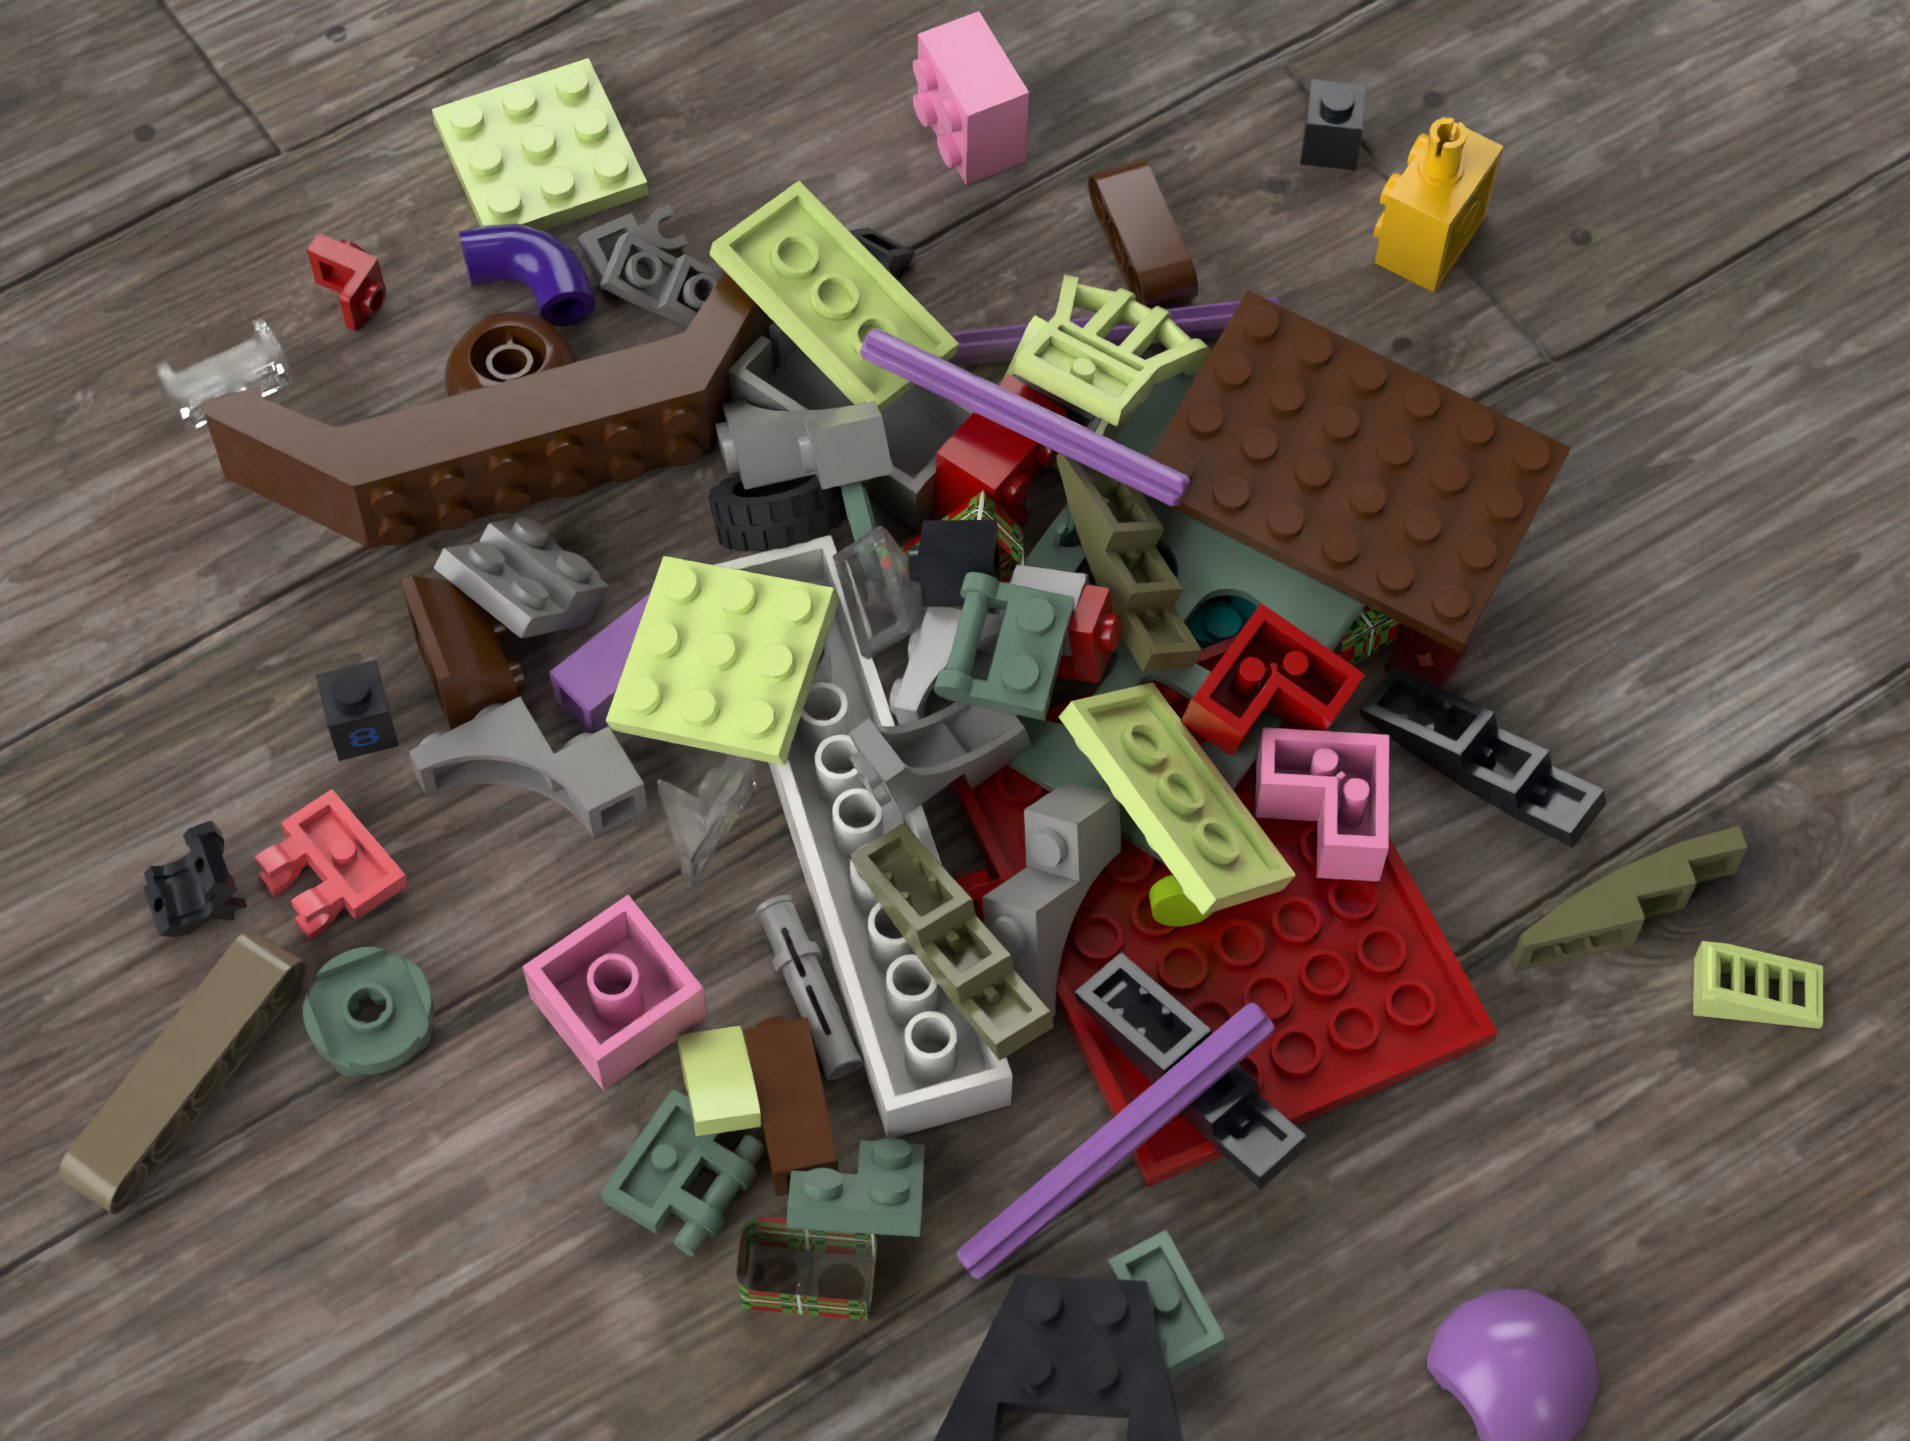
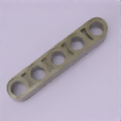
M253 929L242 933L232 943L71 1145L60 1164L59 1180L114 1215L127 1209L294 997L305 978L306 962Z

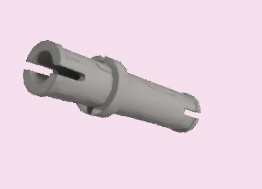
M780 895L770 898L759 905L755 913L763 925L775 955L772 959L773 969L778 977L785 978L801 1018H808L813 1046L824 1068L823 1073L826 1079L837 1080L849 1076L859 1070L864 1062L854 1046L839 1005L834 998L819 963L823 958L818 943L809 940L795 909L792 896ZM790 939L806 972L804 977L801 976L787 941ZM814 996H816L831 1030L830 1035L826 1034L812 1002Z

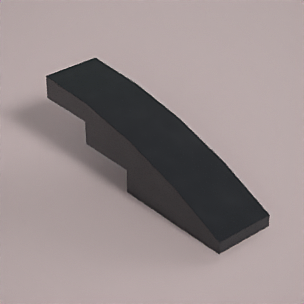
M1394 666L1359 707L1360 715L1453 782L1515 819L1572 848L1607 804L1603 788L1552 766L1549 750L1497 727L1494 711Z
M1122 952L1075 991L1076 1000L1152 1085L1212 1035L1211 1029ZM1238 1064L1180 1112L1259 1189H1263L1307 1149V1136L1260 1096L1259 1082Z

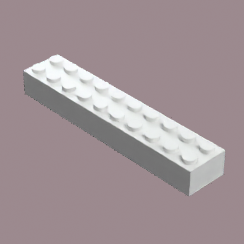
M828 535L804 543L790 545V547L774 549L715 564V566L832 587L840 598L785 765L769 763L858 1049L864 1062V1068L886 1137H900L1011 1105L1013 1075L1007 1057L999 1060L961 1015L891 921L851 860L850 854L904 823L941 864L922 804L905 817L900 814L891 801L881 808L859 778L861 775L850 761V758L857 754L858 751L848 732L868 718L880 726H895L832 536Z

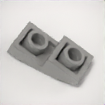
M627 232L619 236L599 287L644 309L689 326L721 279V273L687 254L675 258Z

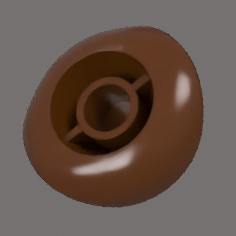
M525 312L497 313L475 323L456 343L445 367V388L450 397L575 363L577 359L567 340L545 319Z

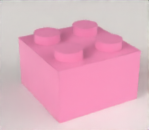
M977 11L919 33L918 59L913 60V70L918 82V94L913 96V105L921 124L924 127L931 125L937 135L938 149L947 167L955 166L965 184L968 185L1025 163L1027 155L1029 91L981 13Z
M629 895L523 966L530 998L603 1091L676 1041L677 1035L686 1034L708 1018L704 988Z

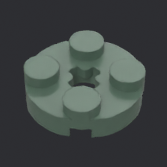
M361 947L337 955L324 964L316 974L318 981L311 988L309 998L306 993L303 1003L304 1024L316 1051L322 1058L333 1064L341 1074L353 1077L361 1074L369 1075L390 1071L406 1063L416 1053L424 1050L430 1043L432 1036L431 1025L434 1018L432 994L421 969L406 957H404V961L398 956L386 954L385 949ZM371 998L375 1006L386 1004L385 1011L381 1012L379 1019L374 1022L366 1023L364 1020L356 1021L352 1018V1016L360 1012L359 1002L364 999Z

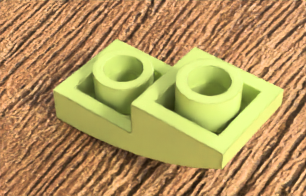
M734 1026L677 1035L686 1094L689 1095L696 1136L761 1127V1112L741 1027Z

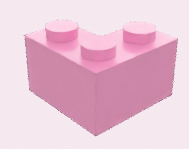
M1263 727L1256 761L1255 817L1317 821V878L1380 881L1389 849V735Z

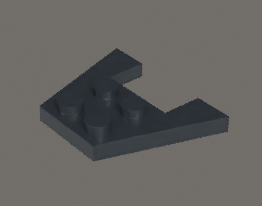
M1017 1274L934 1441H999L1003 1410L1129 1418L1126 1441H1184L1152 1291L1147 1281Z

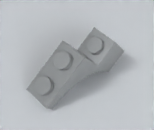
M746 399L722 404L726 422L715 424L722 457L725 459L728 474L739 472L745 490L816 474L822 490L894 474L883 418L875 401L831 409L776 411L755 407L749 404Z
M1016 564L1010 584L1072 596L1075 603L1074 612L1085 585H1090L1087 574ZM928 607L921 628L915 627L912 631L908 644L909 663L903 679L897 678L894 682L890 695V711L892 715H896L899 725L920 720L955 703V701L947 700L934 692V687L939 671L947 667L962 609ZM996 608L995 614H986L970 674L974 679L983 680L989 675L1006 610ZM1067 635L1062 655L1072 656L1069 635Z
M521 697L505 704H492L481 710L473 720L450 731L441 730L432 733L418 747L409 751L416 779L427 798L443 791L473 784H506L538 792L564 806L586 827L593 839L648 812L644 783L610 726L594 734H580L568 741L562 750L553 753Z
M955 702L920 720L898 726H880L868 718L848 732L858 751L857 754L850 758V761L861 775L859 778L881 808L891 801L903 817L959 776H962L973 790L1032 747L1026 728L1015 714Z
M1065 782L1024 809L1026 868L983 896L984 925L1011 954L1015 972L1051 1011L1052 1018L1055 1016L1059 966L1073 919L1096 877L1114 857L1121 853L1120 802L1110 792L1070 782Z

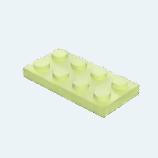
M797 181L712 243L710 256L854 405L875 401L881 412L917 385L861 357V346L871 329L889 333L945 361H948L956 354L959 343L800 181Z
M1153 682L1071 701L1061 713L1059 718L1073 736L1078 748L1092 762L1110 787L1112 795L1124 806L1145 835L1149 846L1159 854L1182 886L1184 894L1196 905L1202 915L1282 891L1296 876Z

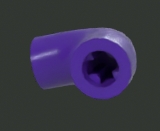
M520 224L486 225L459 231L460 243L471 287L498 281L514 280L524 283L534 293L540 317L553 326L558 327L579 323L588 318L595 310L596 302L590 280L576 254L552 234Z

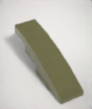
M1058 453L1056 460L1071 516L1091 572L1099 587L1110 588L1113 614L1119 615L1121 618V636L1141 671L1150 672L1193 668L1202 649L1174 607L1183 588L1156 548L1164 527L1140 491Z
M904 823L850 854L852 863L914 953L961 1015L999 1060H1002L1054 1027L1051 1011L1015 972L1011 954L976 916L970 896Z
M1740 825L1679 842L1615 870L1569 897L1520 935L1511 959L1514 971L1518 972L1634 945L1645 918L1684 910L1698 882L1736 873L1748 848Z

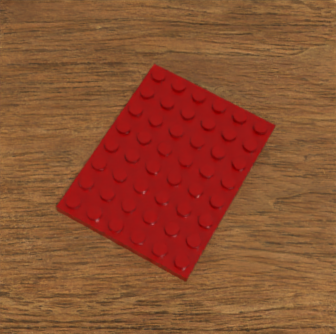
M1237 636L1203 648L1196 664L1212 672ZM1148 681L1144 683L1153 682L1182 720L1191 701L1190 699L1162 682ZM1096 690L1049 708L1045 720L1063 724L1059 716L1070 702L1091 697ZM1284 721L1279 726L1282 729H1294ZM1186 726L1200 746L1207 741V739ZM1257 758L1234 789V792L1296 874L1292 881L1282 891L1214 911L1201 922L1187 926L1163 925L1158 923L1152 916L1149 891L1159 880L1173 874L1164 863L1121 837V853L1114 857L1099 873L1076 912L1063 949L1056 987V1002L1113 1117L1152 1084L1076 1000L1075 991L1121 952L1211 1029L1212 1034L1247 1004L1254 1003L1258 1005L1272 1021L1275 1031L1240 1061L1238 1065L1259 1082L1260 1096L1295 1126L1489 1045L1495 1041L1498 1032L1390 837L1389 849L1380 881L1317 878V821L1255 817ZM1008 765L1004 766L973 790L962 776L951 782L949 785L995 878L1009 877L1010 879L1026 868L1024 809L1050 792ZM1181 1113L1132 1153L1148 1188L1224 1156Z

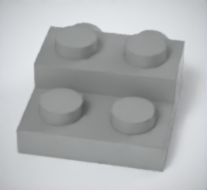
M526 517L490 522L479 542L443 548L434 566L435 570L520 638L589 625L609 587L608 584L601 580L598 571L586 559L575 553L563 550L558 546L555 537L543 525Z

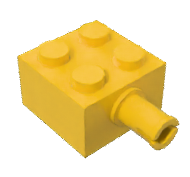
M1445 117L1436 120L1431 125L1429 135L1422 133L1417 138L1408 156L1407 164L1409 166L1401 175L1394 172L1387 181L1380 197V204L1385 206V210L1380 216L1373 232V237L1379 240L1375 263L1433 293L1488 215L1504 146L1466 128L1463 123L1459 122L1457 124L1454 122L1455 119Z

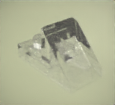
M729 754L720 769L714 766L707 772L700 785L697 797L664 780H657L660 806L682 880L692 886L697 882L756 789L754 762L749 758Z

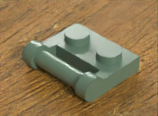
M969 572L965 574L960 592L965 601L947 667L939 671L934 692L947 700L1045 721L1068 635V627L1075 608L1074 597L1000 582L996 578L983 573ZM988 607L1006 610L988 679L984 681L974 679L970 674Z

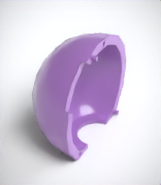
M1495 1289L1460 1303L1437 1328L1427 1356V1369L1443 1390L1450 1391L1463 1404L1476 1426L1477 1436L1481 1441H1571L1588 1423L1600 1385L1595 1345L1581 1321L1565 1305L1531 1289Z

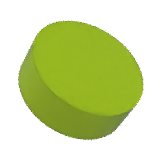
M1174 875L1162 878L1149 891L1152 916L1160 924L1167 926L1192 925L1203 921L1213 913L1202 915L1196 905L1184 894L1182 886Z

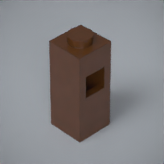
M776 1016L759 1022L755 1028L745 1029V1044L761 1112V1127L775 1195L789 1194L791 1170L809 1171L816 1168H828L839 1172L838 1157L808 1018L793 1020L787 1016Z

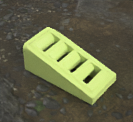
M1702 941L1694 957L1693 1015L1821 1029L1823 1025V966L1731 944ZM1720 973L1731 974V990L1720 988ZM1745 976L1755 977V995L1744 993ZM1769 978L1779 979V1001L1769 999ZM1793 981L1805 982V1007L1793 1004Z

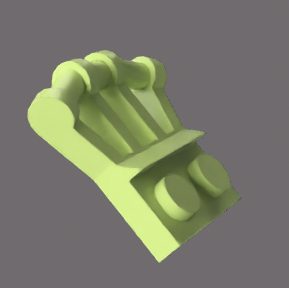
M1064 274L1056 314L1017 355L1013 374L1118 427L1138 403H1143L1147 399L1155 384L1182 372L1190 376L1201 370L1211 353L1210 348L1201 339H1191L1171 320V312L1159 306L1150 309L1136 302V295L1124 288H1120L1115 292L1078 283L1079 277ZM1072 307L1097 312L1083 328L1070 322ZM1125 322L1135 327L1120 346L1104 339L1116 325L1121 326ZM1161 342L1168 349L1146 360L1140 358L1152 343L1157 344Z

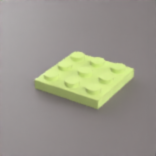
M589 58L432 109L434 123L480 227L486 225L520 224L545 231L649 196L647 180Z
M663 556L606 722L613 731L785 765L840 599L837 592L832 587Z

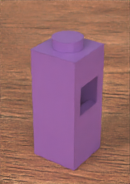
M650 593L550 671L555 701L587 733L594 734L609 726L606 718Z

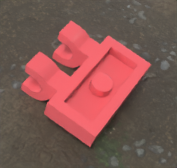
M333 789L280 822L282 833L286 839L254 856L256 864L262 870L258 874L259 880L273 897L292 885L299 877L302 868L307 865L323 881L318 886L304 891L291 900L292 907L299 914L295 917V923L310 941L329 928L335 921L338 913L344 908L357 921L407 887L406 874Z

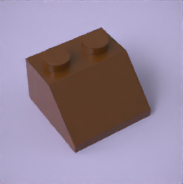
M413 575L400 579L414 637L450 730L473 720L481 710L492 704H505L518 698V691L527 689L525 677L516 654L505 657L500 646V641L508 639L504 624L451 582Z

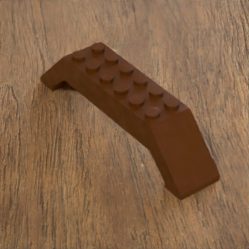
M721 267V279L684 333L337 428L263 398L260 386L201 402L225 478L370 549L382 545L394 546L403 544L414 536L439 529L461 528L475 519L500 512L515 513L524 509L529 504L554 497H572L583 492L586 488L612 481H629L647 471L669 465H687L698 457L711 454L718 442L715 424L726 422L722 404L731 402L728 370L761 335L770 340L769 327L774 321Z

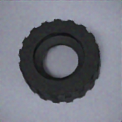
M737 473L735 476L720 481V484L714 486L710 490L711 493L708 494L718 542L720 545L724 544V548L729 550L737 549V551L745 552L748 550L767 551L768 549L790 547V545L811 541L813 538L829 533L830 530L838 528L842 524V520H846L847 517L841 485L822 490L816 474L745 490L740 474Z

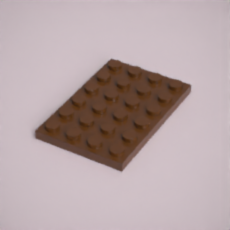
M1247 290L1149 458L1188 476L1190 483L1185 497L1178 506H1169L1151 496L1148 497L1461 653L1567 459L1571 447Z

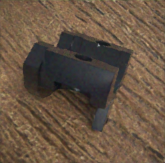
M207 821L191 827L183 834L186 846H189L191 850L183 858L161 866H150L144 872L147 884L143 889L160 936L180 937L193 933L208 918L234 920L233 912L247 907L244 898L231 897L237 891V887L233 877L228 872L222 855L224 853L222 832L213 821Z

